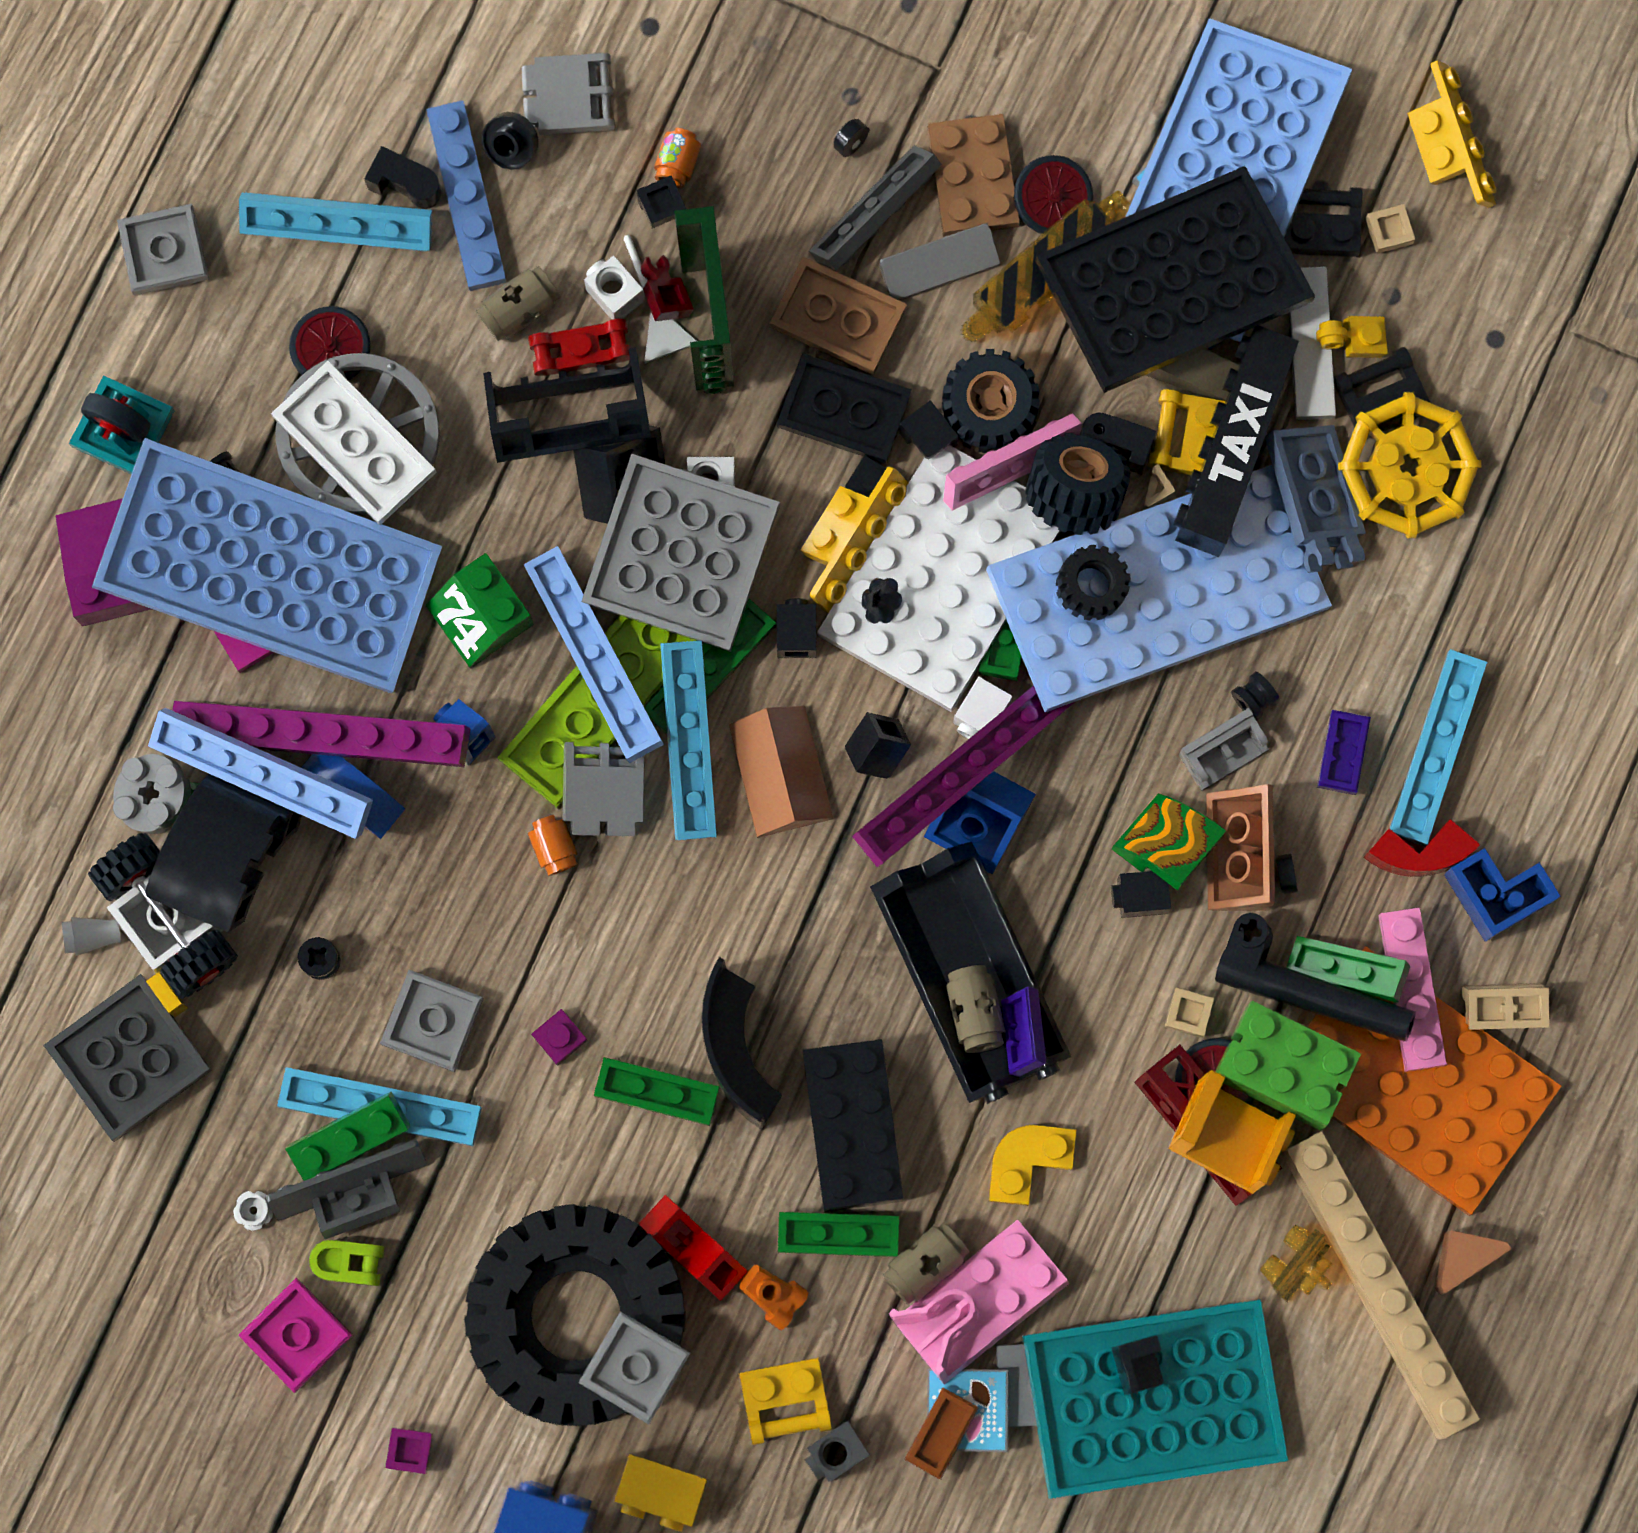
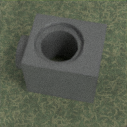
M846 1421L807 1447L811 1455L805 1461L818 1480L825 1476L828 1482H831L868 1457L869 1453L849 1422ZM830 1442H839L846 1448V1460L839 1466H831L823 1458V1450Z

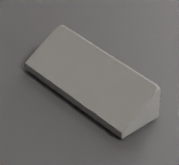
M984 223L880 260L879 268L890 297L902 300L1000 266V260L988 223Z

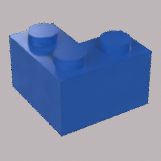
M1485 848L1451 867L1444 874L1485 942L1561 897L1540 862L1506 882Z

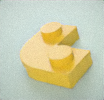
M1027 1125L1009 1132L1000 1141L994 1152L988 1202L1028 1206L1033 1166L1072 1170L1076 1129Z

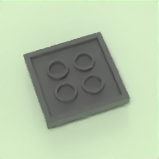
M142 974L138 975L43 1045L113 1142L120 1139L212 1071L174 1017L167 1012Z

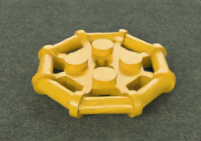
M1404 392L1402 397L1366 413L1360 412L1355 417L1357 423L1343 460L1338 462V471H1342L1359 510L1358 516L1362 520H1371L1405 534L1407 539L1416 538L1417 534L1452 518L1459 519L1465 513L1463 507L1477 470L1482 468V460L1477 459L1462 424V415L1457 410L1454 412L1415 397L1413 392ZM1414 413L1438 422L1441 425L1434 432L1427 428L1414 425ZM1402 414L1401 427L1385 434L1378 428L1377 424ZM1448 431L1461 460L1450 461L1441 440ZM1369 434L1376 440L1374 444L1375 449L1368 462H1358ZM1406 454L1418 462L1414 476H1411L1409 472L1402 473L1400 470V465L1405 463L1403 456ZM1450 469H1461L1451 498H1449L1442 491L1444 484L1449 478ZM1359 471H1368L1377 492L1371 499ZM1434 498L1441 505L1437 509L1416 517L1415 505ZM1384 499L1395 501L1399 505L1404 506V517L1378 506Z

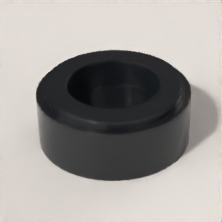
M859 119L850 120L836 134L833 148L843 157L852 155L867 139L869 128Z
M1291 853L1278 855L1276 863L1282 893L1298 892Z

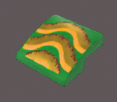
M1158 793L1113 845L1112 850L1140 872H1144L1149 868L1178 891L1223 838L1226 830L1193 808Z

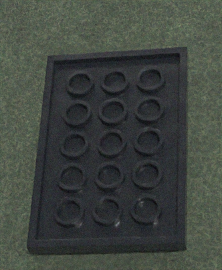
M1246 166L1036 256V263L1104 393L1312 303L1315 298L1314 292Z

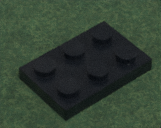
M802 353L780 413L777 428L863 457L866 455L872 460L887 464L900 422L903 419L911 397L912 389Z

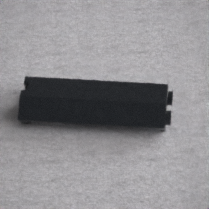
M972 841L947 848L924 863L896 871L870 887L969 1103L985 1098L987 1104L1007 1096L1009 1094L1008 1087L1035 1075L1040 1081L1060 1071L1058 1064L1072 1056ZM985 965L988 973L993 975L1002 1018L1001 1000L1026 987L1038 989L1046 1064L1020 1077L1009 1074L1005 1035H1003L1004 1044L1000 1047L983 1052L966 1053L964 1045L959 1043L946 987L949 983L948 974L968 966ZM994 1003L991 1006H988L989 1013L990 1008L994 1006Z

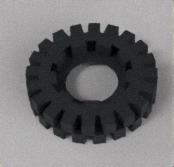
M570 1204L554 1206V1209L543 1212L539 1210L523 1217V1221L513 1227L509 1226L494 1239L496 1243L488 1252H484L475 1267L477 1272L473 1282H469L465 1300L468 1303L467 1316H464L466 1336L469 1337L470 1353L477 1369L481 1370L486 1378L485 1382L499 1397L510 1404L509 1406L526 1416H531L542 1422L561 1426L596 1425L629 1413L579 1383L593 1357L583 1360L563 1359L549 1352L540 1343L532 1324L533 1304L541 1288L555 1276L571 1271L591 1273L604 1280L611 1287L618 1300L620 1312L682 1347L681 1341L683 1332H685L686 1312L681 1282L673 1263L664 1249L639 1224L622 1214L613 1213L605 1208Z

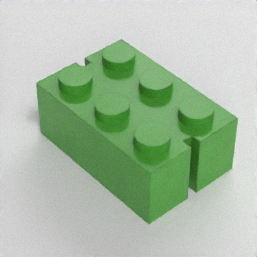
M1251 1001L1245 1008L1232 1035V1041L1227 1046L1215 1072L1225 1077L1224 1084L1285 1114L1291 1112L1296 1115L1295 1119L1322 1131L1328 1126L1343 1094L1340 1091L1347 1086L1361 1053L1257 1002Z

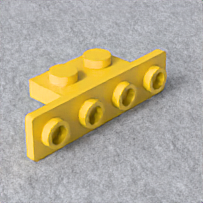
M1439 60L1434 61L1430 65L1441 98L1407 113L1430 183L1438 185L1466 172L1477 204L1487 208L1495 206L1496 202L1493 194L1496 193V185L1491 174L1485 172L1481 160L1485 157L1484 149L1480 140L1473 136L1470 123L1473 122L1472 113L1466 102H1462L1458 88L1461 87L1460 77L1454 67H1450Z
M887 467L869 497L839 486L800 550L806 557L826 565V568L810 592V597L825 612L829 613L833 605L842 600L847 590L846 584L854 571L861 569L866 561L868 548L873 540L879 538L885 530L887 517L894 506L900 505L906 496L908 482L893 467Z

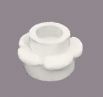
M248 1191L241 1194L233 1211L237 1223L243 1224L247 1230L252 1231L261 1229L264 1223H269L273 1217V1212L267 1203V1195L260 1191L255 1193ZM252 1207L257 1208L256 1214L250 1213Z

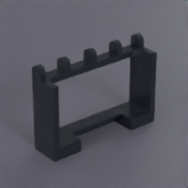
M636 347L629 348V363L617 369L605 370L604 364L596 365L597 372L567 377L566 370L558 371L559 378L533 383H529L528 376L521 377V385L509 387L495 385L491 372L483 373L490 431L497 463L651 437ZM634 383L637 399L606 404L608 419L533 432H531L528 417L503 422L499 421L498 405Z

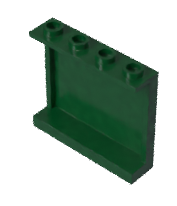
M714 206L676 210L674 213L682 273L706 270L714 335L712 340L690 342L696 391L704 390L706 394H718L725 392L727 387L734 386Z

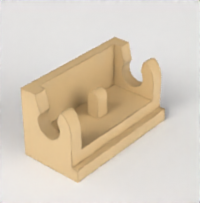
M1540 983L1461 986L1462 998L1466 1003V1013H1463V1016L1466 1017V1024H1468L1469 1030L1549 1027V988Z

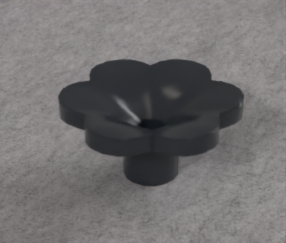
M875 578L871 581L869 589L863 592L862 607L866 610L865 616L868 622L876 624L880 621L887 624L893 620L895 610L902 603V596L897 592L898 583L895 579L886 578L883 580Z

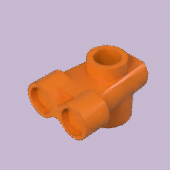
M754 1265L742 1277L739 1285L744 1294L766 1312L765 1320L779 1330H783L789 1325L794 1312L805 1303L809 1294L805 1288L794 1280L787 1283L759 1265Z

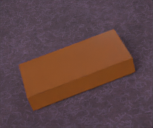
M942 1388L904 1460L934 1477L942 1479L979 1407L946 1388Z

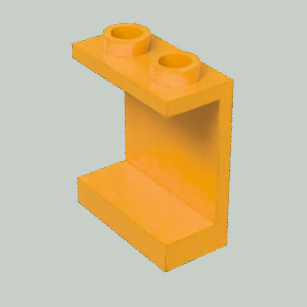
M1210 1070L1198 1081L1168 1149L1253 1194L1264 1185L1270 1186L1276 1178L1280 1165L1275 1162L1280 1151L1284 1152L1294 1137L1295 1131L1290 1128L1296 1115L1287 1112L1277 1120L1220 1089L1225 1077Z

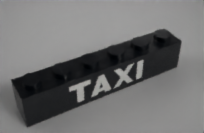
M1257 326L1254 327L1249 337L1244 335L1239 342L1234 356L1241 360L1237 370L1230 368L1222 390L1229 393L1225 404L1218 401L1210 423L1216 425L1213 437L1205 436L1198 457L1204 459L1200 471L1193 470L1185 491L1192 493L1188 505L1181 503L1173 525L1179 527L1175 541L1217 557L1222 553L1234 525L1299 340L1265 327Z

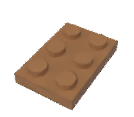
M996 114L928 123L927 129L931 153L935 154L942 164L934 172L943 237L984 223H988L991 231L1019 227V216L1014 201V183L1004 115Z
M803 256L769 325L770 328L874 375L907 309V304Z

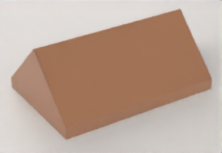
M805 706L765 708L729 724L757 838L833 819Z
M1266 784L1206 793L1207 817L1226 830L1223 838L1207 855L1208 910L1269 911L1275 904L1273 785Z

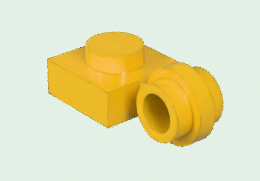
M1348 316L1343 320V325L1341 321L1337 320L1325 321L1319 324V330L1316 331V340L1321 343L1322 349L1341 348L1345 342L1346 357L1382 358L1388 354L1384 317Z

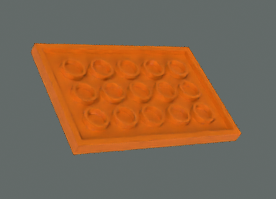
M1366 946L1362 949V951L1375 953ZM1436 996L1447 1063L1443 1067L1405 1072L1400 1040L1316 1014L1307 1026L1308 1028L1361 1053L1347 1086L1340 1091L1343 1094L1332 1118L1468 1216L1473 1214L1561 1088L1560 1084L1483 1029L1469 1030L1468 1024H1466V1017ZM1380 999V1000H1383V1001H1386V1002H1389V1003H1392V1004H1393L1392 1001Z

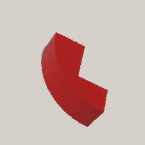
M1449 819L1420 853L1415 851L1389 828L1363 858L1378 868L1393 874L1423 877L1449 870L1471 855L1480 844Z
M666 1195L639 1223L641 1228L648 1234L650 1233L659 1245L720 1301L748 1272Z

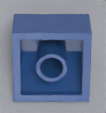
M993 771L929 825L924 837L945 849L972 841L985 871L993 875L1036 794Z

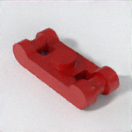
M613 319L603 324L530 335L528 337L530 350L534 351L536 361L533 362L534 375L548 376L558 374V371L563 370L570 372L596 367L599 364L609 365L630 360L629 348H631V345L627 344L625 334L628 333L626 319ZM610 338L612 347L600 350L599 340ZM561 347L562 357L551 358L550 349Z

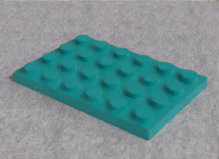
M1261 1299L1023 1336L1049 1499L1288 1461ZM1157 1335L1161 1351L1156 1352V1356L1163 1377V1384L1134 1394L1124 1395L1111 1348Z

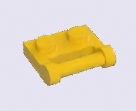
M1161 390L1158 403L1162 406L1154 452L1149 455L1148 466L1153 468V466L1159 464L1164 471L1191 475L1194 469L1200 471L1204 459L1198 457L1200 448L1206 435L1213 437L1216 425L1211 424L1210 421L1218 401L1224 404L1225 401L1182 394L1176 390ZM1177 408L1188 410L1180 458L1169 455Z
M818 1358L739 1373L752 1445L765 1443L764 1439L818 1428L820 1432L832 1430ZM814 1400L815 1413L761 1423L759 1411Z

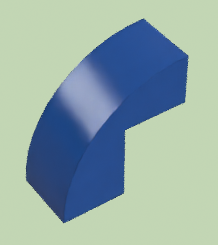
M312 754L301 767L373 799L364 828L380 839L406 809L343 757Z

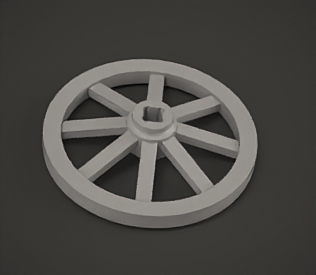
M352 353L332 357L306 371L296 380L284 397L283 402L327 361L344 377V372L353 370L382 373L370 403L379 412L394 379L410 391L418 402L419 407L387 421L396 430H399L424 419L425 437L421 455L432 466L435 462L440 441L439 420L435 406L420 380L412 372L395 361L365 353ZM276 422L275 438L279 459L295 487L304 496L353 514H368L353 498L333 495L339 484L330 475L322 488L313 484L302 473L296 461L311 458L312 456L302 446L292 448L291 435Z

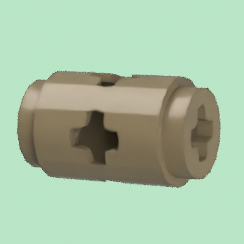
M537 266L532 271L529 268L482 300L483 305L476 312L494 338L500 341L505 336L507 339H510L555 307L554 302L561 296L544 271ZM512 287L513 293L507 296L506 290ZM530 311L531 317L525 320L523 315Z
M985 965L968 966L949 973V983L946 985L958 1040L960 1044L964 1045L966 1053L983 1052L1002 1046L1004 1044L1003 1035H1005L1006 1031L993 975L988 973ZM994 1003V1006L990 1008L989 1013L988 1006H991Z
M943 1223L938 1228L933 1226L918 1238L909 1249H905L888 1264L889 1269L883 1273V1277L905 1304L909 1305L913 1300L919 1302L936 1288L938 1283L949 1277L964 1264L963 1258L969 1254V1251L957 1234L946 1223ZM925 1254L933 1258L929 1262L932 1269L928 1273L919 1270L923 1266L920 1258Z

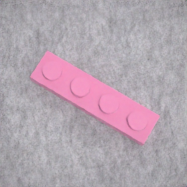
M1072 413L1060 420L1049 422L1045 427L1029 435L1020 436L1014 442L996 451H989L978 460L965 466L956 467L946 475L943 501L953 511L1030 473L1037 449H1040V445L1045 440L1051 441L1052 437L1057 435L1064 437L1065 433H1074L1080 436L1082 423Z
M1420 908L1380 913L1378 916L1385 956L1406 960L1411 966L1399 1002H1393L1395 1005L1416 1011L1414 1025L1407 1042L1400 1040L1404 1070L1409 1072L1446 1066Z

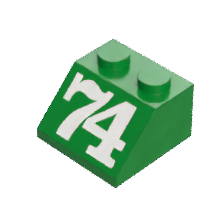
M487 553L455 573L425 605L470 669L534 625L531 615Z

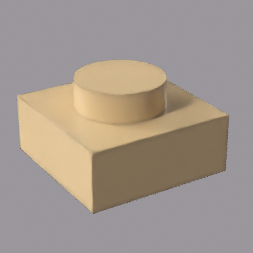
M1404 204L1367 214L1365 219L1376 254L1414 243V233Z
M1175 988L1164 1027L1203 1038L1214 998Z

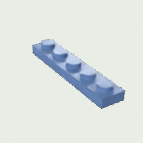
M464 101L426 109L469 291L507 283Z

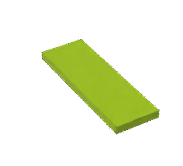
M621 615L605 632L644 707L664 686L660 643L696 641ZM577 666L497 757L502 764L557 809L563 804L565 742H573L574 746L599 747L600 743H609V747H612L617 741ZM574 754V758L599 759V755Z

